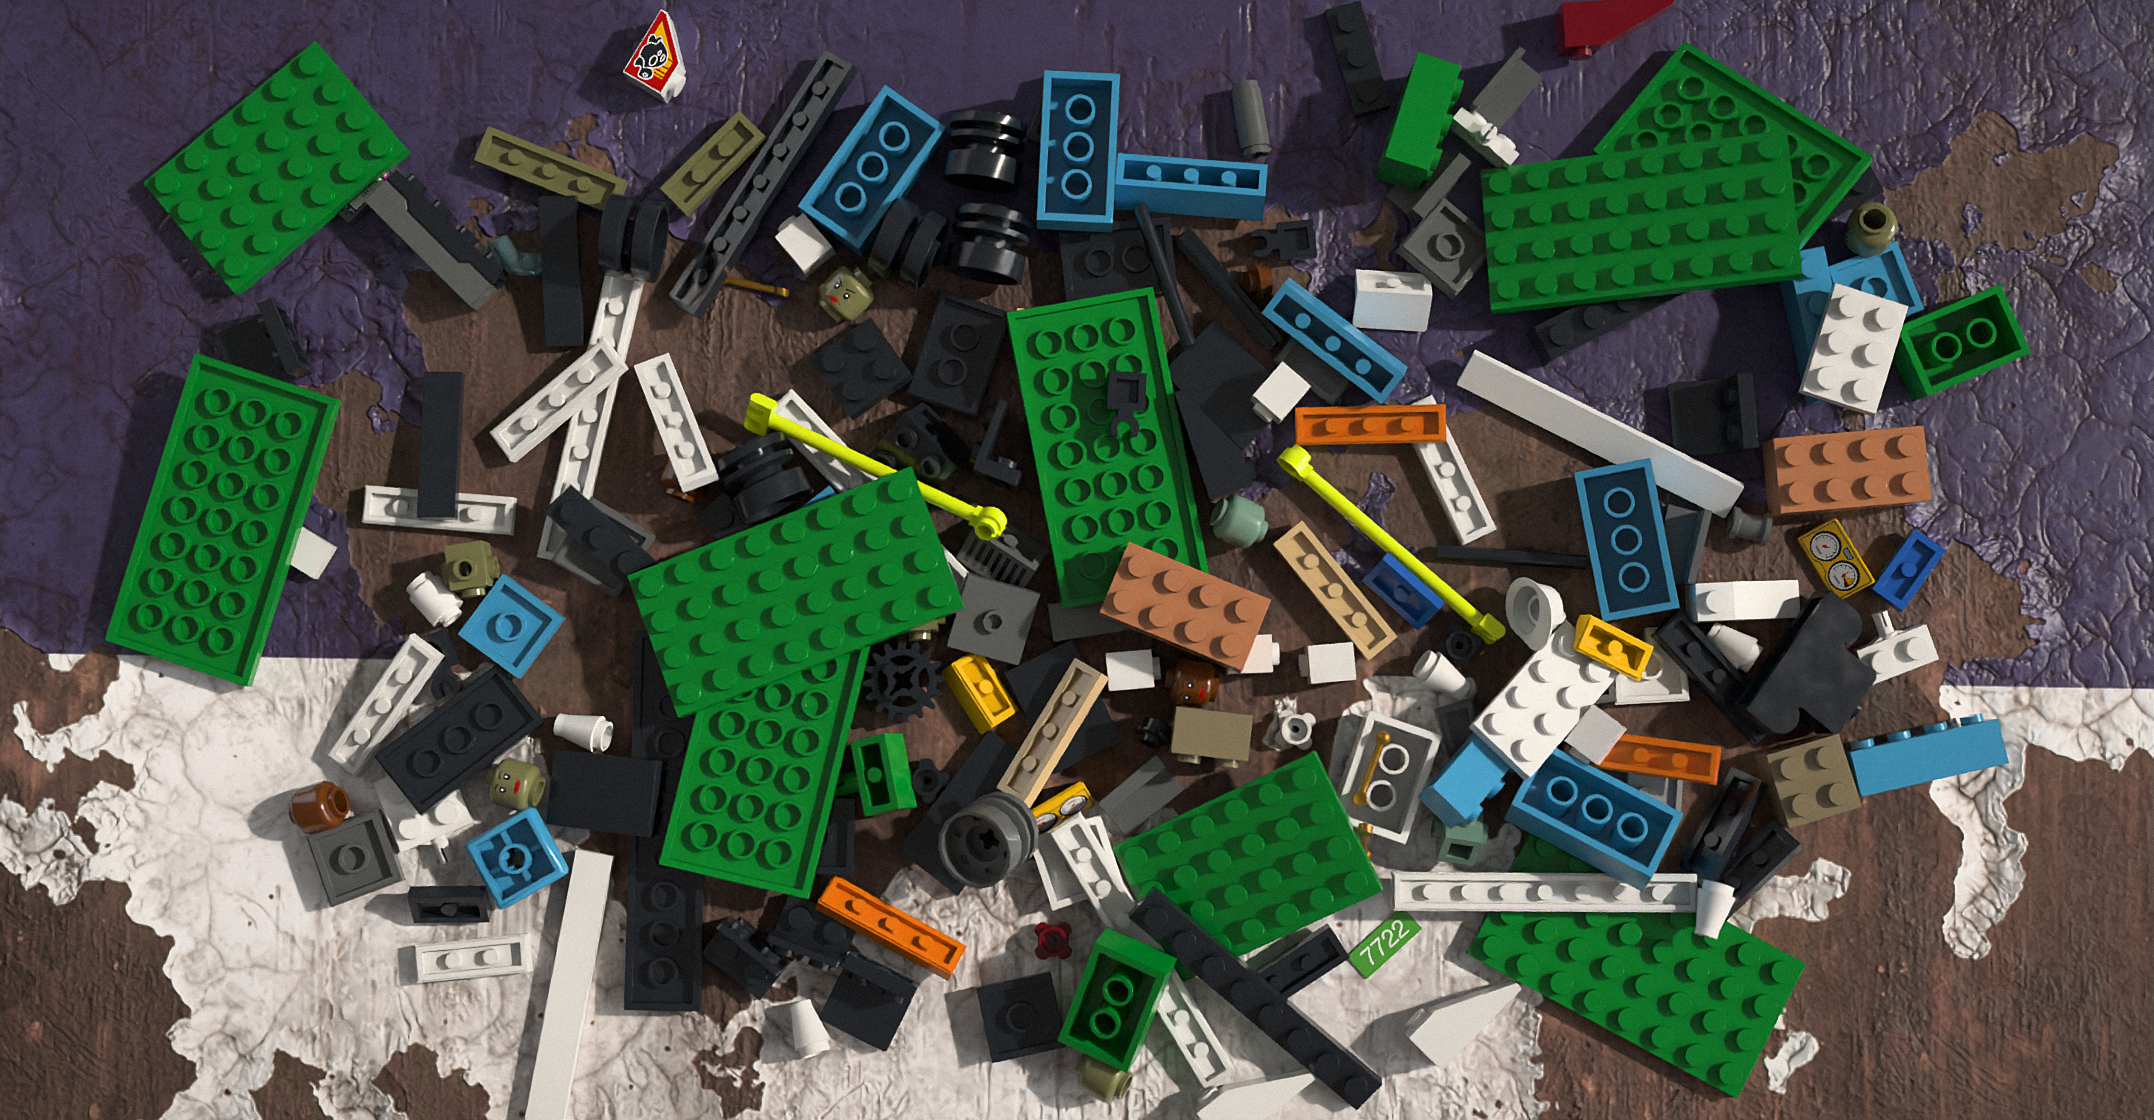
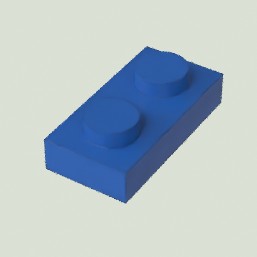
M1916 528L1911 529L1868 590L1896 611H1903L1946 550Z
M1389 552L1362 580L1417 630L1445 603Z

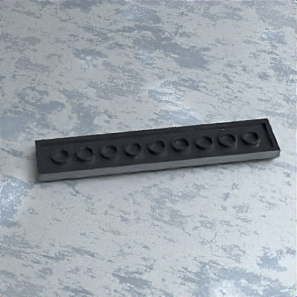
M635 630L631 757L663 762L654 837L629 835L624 1010L700 1012L702 1010L706 875L659 864L696 713L684 718H678L647 630Z

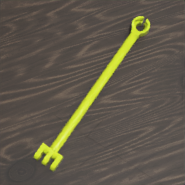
M753 393L750 396V405L748 406L747 417L744 421V427L747 430L762 437L766 436L771 428L778 432H783L797 441L878 479L897 472V470L775 414L777 401L760 393ZM918 481L925 501L970 521L969 525L974 527L975 533L980 539L986 541L997 539L1005 529L1007 519L1000 509L991 506L984 508L977 506L975 508Z
M1294 445L1292 448L1287 447L1278 457L1277 462L1284 471L1297 478L1300 482H1305L1386 553L1389 552L1447 605L1473 626L1470 631L1478 635L1485 644H1493L1505 635V627L1491 614L1482 615L1312 470L1313 467L1308 463L1311 460V456L1299 445Z

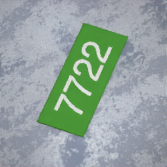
M1396 911L1349 954V960L1368 979L1412 939L1422 927L1407 911Z

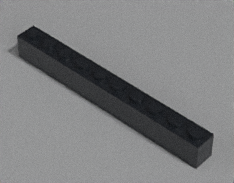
M1871 166L1866 169L1820 226L1852 211L1860 204L1870 202L1884 192ZM1690 292L1576 305L1535 326L1527 333V336L1544 367Z

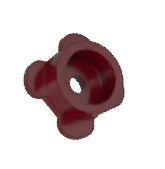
M1040 922L1036 925L1034 932L1038 936V946L1035 948V955L1039 959L1046 960L1048 957H1059L1065 960L1071 956L1072 948L1069 946V935L1072 932V928L1067 922H1060L1058 925H1048L1045 922ZM1055 937L1057 943L1051 944L1050 938Z

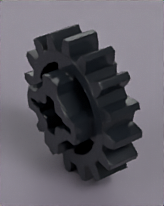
M899 640L897 650H893L887 643L884 645L886 655L882 657L877 653H873L872 657L877 664L875 667H865V670L872 674V678L863 681V686L872 687L873 690L866 699L867 701L876 699L879 701L875 709L877 713L887 708L889 710V720H894L897 713H902L903 721L909 722L910 713L915 712L916 716L921 719L924 717L922 710L924 706L933 710L936 708L931 700L933 695L943 696V692L937 689L936 685L937 683L944 682L945 677L935 673L942 664L940 661L933 663L929 661L933 654L930 649L920 654V643L915 642L911 650L906 648L904 640ZM899 656L915 658L909 665L897 666L891 661ZM925 668L929 675L927 692L920 684V674ZM915 669L912 673L913 676L910 678V682L913 684L910 690L902 688L892 695L899 683L895 678L898 673L906 675ZM881 671L888 678V688L884 694H882L879 685ZM907 696L912 697L918 702L907 707L894 705L900 697Z

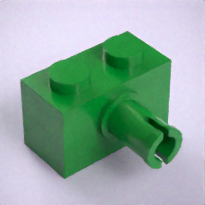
M883 733L850 741L855 770L839 775L837 785L843 783L844 785L836 787L834 797L841 798L842 796L860 792L864 816L887 815L917 808L903 733Z

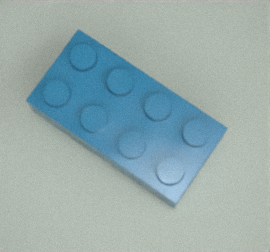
M1044 70L1037 229L1112 233L1120 74Z
M884 85L799 203V210L811 222L863 257L876 240L893 204L900 197L906 198L947 141V128Z
M1651 458L1575 472L1574 475L1602 620L1606 622L1680 608Z
M1555 748L1529 779L1523 781L1504 820L1643 892L1652 879L1684 813Z

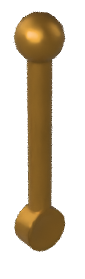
M728 276L723 285L728 283L787 298L790 291L785 288Z
M1382 730L1376 734L1377 744L1360 788L1351 797L1353 804L1356 806H1363L1367 802L1365 793L1384 745H1387L1391 740V736L1387 731Z
M1359 823L1357 833L1361 835V844L1370 860L1372 852L1368 848L1369 836L1372 835L1374 828L1370 824Z

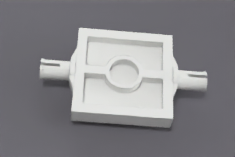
M390 776L373 782L401 853L420 845L433 844L440 865L456 859L447 838L452 836L457 830L475 823L461 788L421 817Z

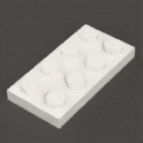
M1567 620L1551 633L1548 644L1544 649L1534 652L1469 726L1524 781L1536 772L1584 716L1591 705L1597 701L1620 674L1573 649L1576 629Z

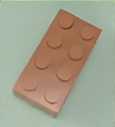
M1924 425L1773 438L1761 443L1768 513L1772 517L1917 505L1932 501Z
M1128 542L1099 616L1240 674L1243 671L1271 599Z

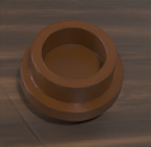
M1251 263L1248 271L1244 272L1243 286L1245 292L1250 294L1253 300H1262L1264 296L1271 295L1273 291V276L1267 265L1261 266L1260 263Z

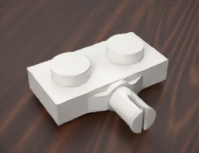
M1461 107L1452 118L1449 129L1496 168L1505 167L1508 169L1519 156V153L1514 150L1516 148L1515 144L1503 134L1499 133L1496 135V126L1491 129L1493 124L1487 123L1480 114L1473 110L1468 112Z
M1881 610L1871 615L1879 635L1869 644L1853 649L1852 653L1875 672L1876 680L1873 685L1939 659L1926 624L1920 623L1905 630H1894L1887 610Z

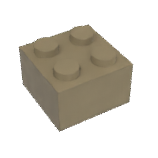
M1173 707L1172 730L1168 752L1176 753V761L1200 763L1201 756L1214 757L1213 765L1238 768L1239 761H1248L1253 715Z
M1822 734L1754 755L1761 779L1769 785L1766 795L1774 820L1782 828L1791 829L1862 807L1839 734Z

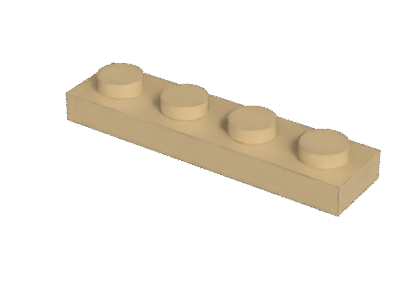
M1303 521L1299 522L1272 545L1367 661L1398 637Z
M1074 658L996 788L1005 793L1015 795L1031 808L1109 678Z

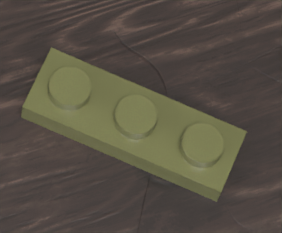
M737 111L660 189L689 217L767 139L740 111Z

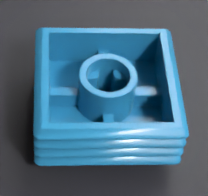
M534 807L523 810L465 843L466 851L500 910L514 905L570 872L541 816ZM513 849L517 852L523 851L525 854V858L522 860L523 867L519 864H511L510 859L514 857Z

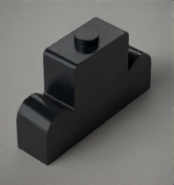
M1832 590L1813 592L1730 711L1753 730L1761 734L1788 733L1797 726L1799 720L1816 734L1839 733L1846 722L1855 717L1863 706L1861 700L1876 680L1875 672L1843 646V644L1855 641L1862 631V620L1858 612Z

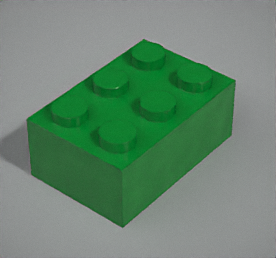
M1420 52L1417 53L1405 80L1375 175L1376 179L1414 191L1419 189L1422 181H1430L1442 153V150L1438 148H1440L1443 138L1446 137L1451 125L1453 115L1450 113L1454 103L1459 98L1464 80L1458 79L1461 65Z
M1999 284L1903 324L1893 359L1910 398L1914 402L2028 355L2031 351L2003 288Z
M1107 927L1094 943L1057 1041L1127 1073L1140 1054L1177 958Z

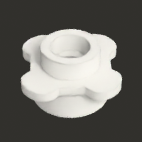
M1289 709L1283 710L1279 714L1281 725L1279 732L1275 735L1276 742L1280 746L1292 744L1297 745L1301 750L1308 749L1312 745L1310 735L1312 727L1316 723L1314 716L1310 713L1299 715L1293 714ZM1293 726H1297L1299 728V731L1297 733L1292 732Z

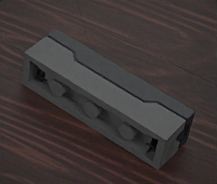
M396 169L388 177V180H385L364 201L470 307L478 312L498 292V289H501L509 281L501 273L505 268L504 264L490 251L483 255L475 247L479 242L477 237L464 225L457 229L449 221L453 216L449 209L438 199L431 203L423 195L427 188L412 173L406 178Z

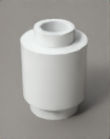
M426 571L413 580L406 589L411 595L410 601L434 627L441 624L447 627L462 614L459 608L462 606L463 601L455 592L450 591L449 586L444 584L443 579L439 575L434 576L430 571Z

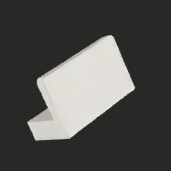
M1356 269L1354 280L1355 305L1352 319L1354 327L1420 332L1427 330L1432 301L1430 280L1421 273Z

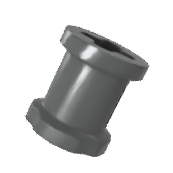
M1732 506L1726 520L1725 538L1731 540L1734 537L1756 541L1757 546L1763 547L1766 545L1771 533L1772 515L1769 513H1764L1762 516L1741 511V508L1738 506Z

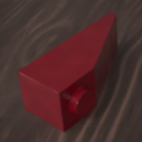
M1599 0L1561 3L1555 12L1558 57L1569 56L1572 61L1590 59L1592 54L1602 51L1665 14L1673 5L1674 0Z

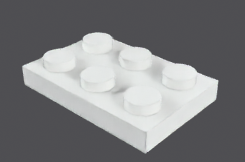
M1838 283L1833 284L1830 288L1798 393L1872 416L1876 414L1909 306Z

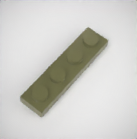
M490 126L487 127L474 158L478 164L559 196L576 195L578 196L579 204L602 213L610 195L613 193L624 194L628 182L622 178Z

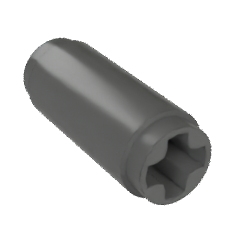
M1256 80L1237 82L1232 85L1233 92L1231 95L1240 150L1243 152L1244 159L1265 157L1269 155L1270 143L1261 89L1258 87Z

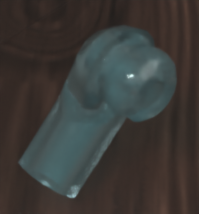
M507 235L493 241L492 246L510 274L532 277L542 271L541 255L538 252L532 251L531 254L517 252Z

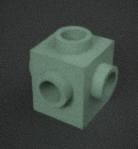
M1483 810L1470 824L1466 825L1464 822H1461L1451 829L1437 815H1434L1431 825V837L1436 838V860L1474 866L1482 846H1485L1488 838L1489 828L1488 824L1483 823Z

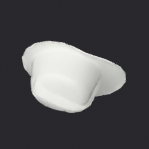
M1527 577L1517 578L1510 585L1505 604L1510 627L1534 651L1543 650L1548 644L1551 633L1566 619L1559 593L1554 588L1536 583Z

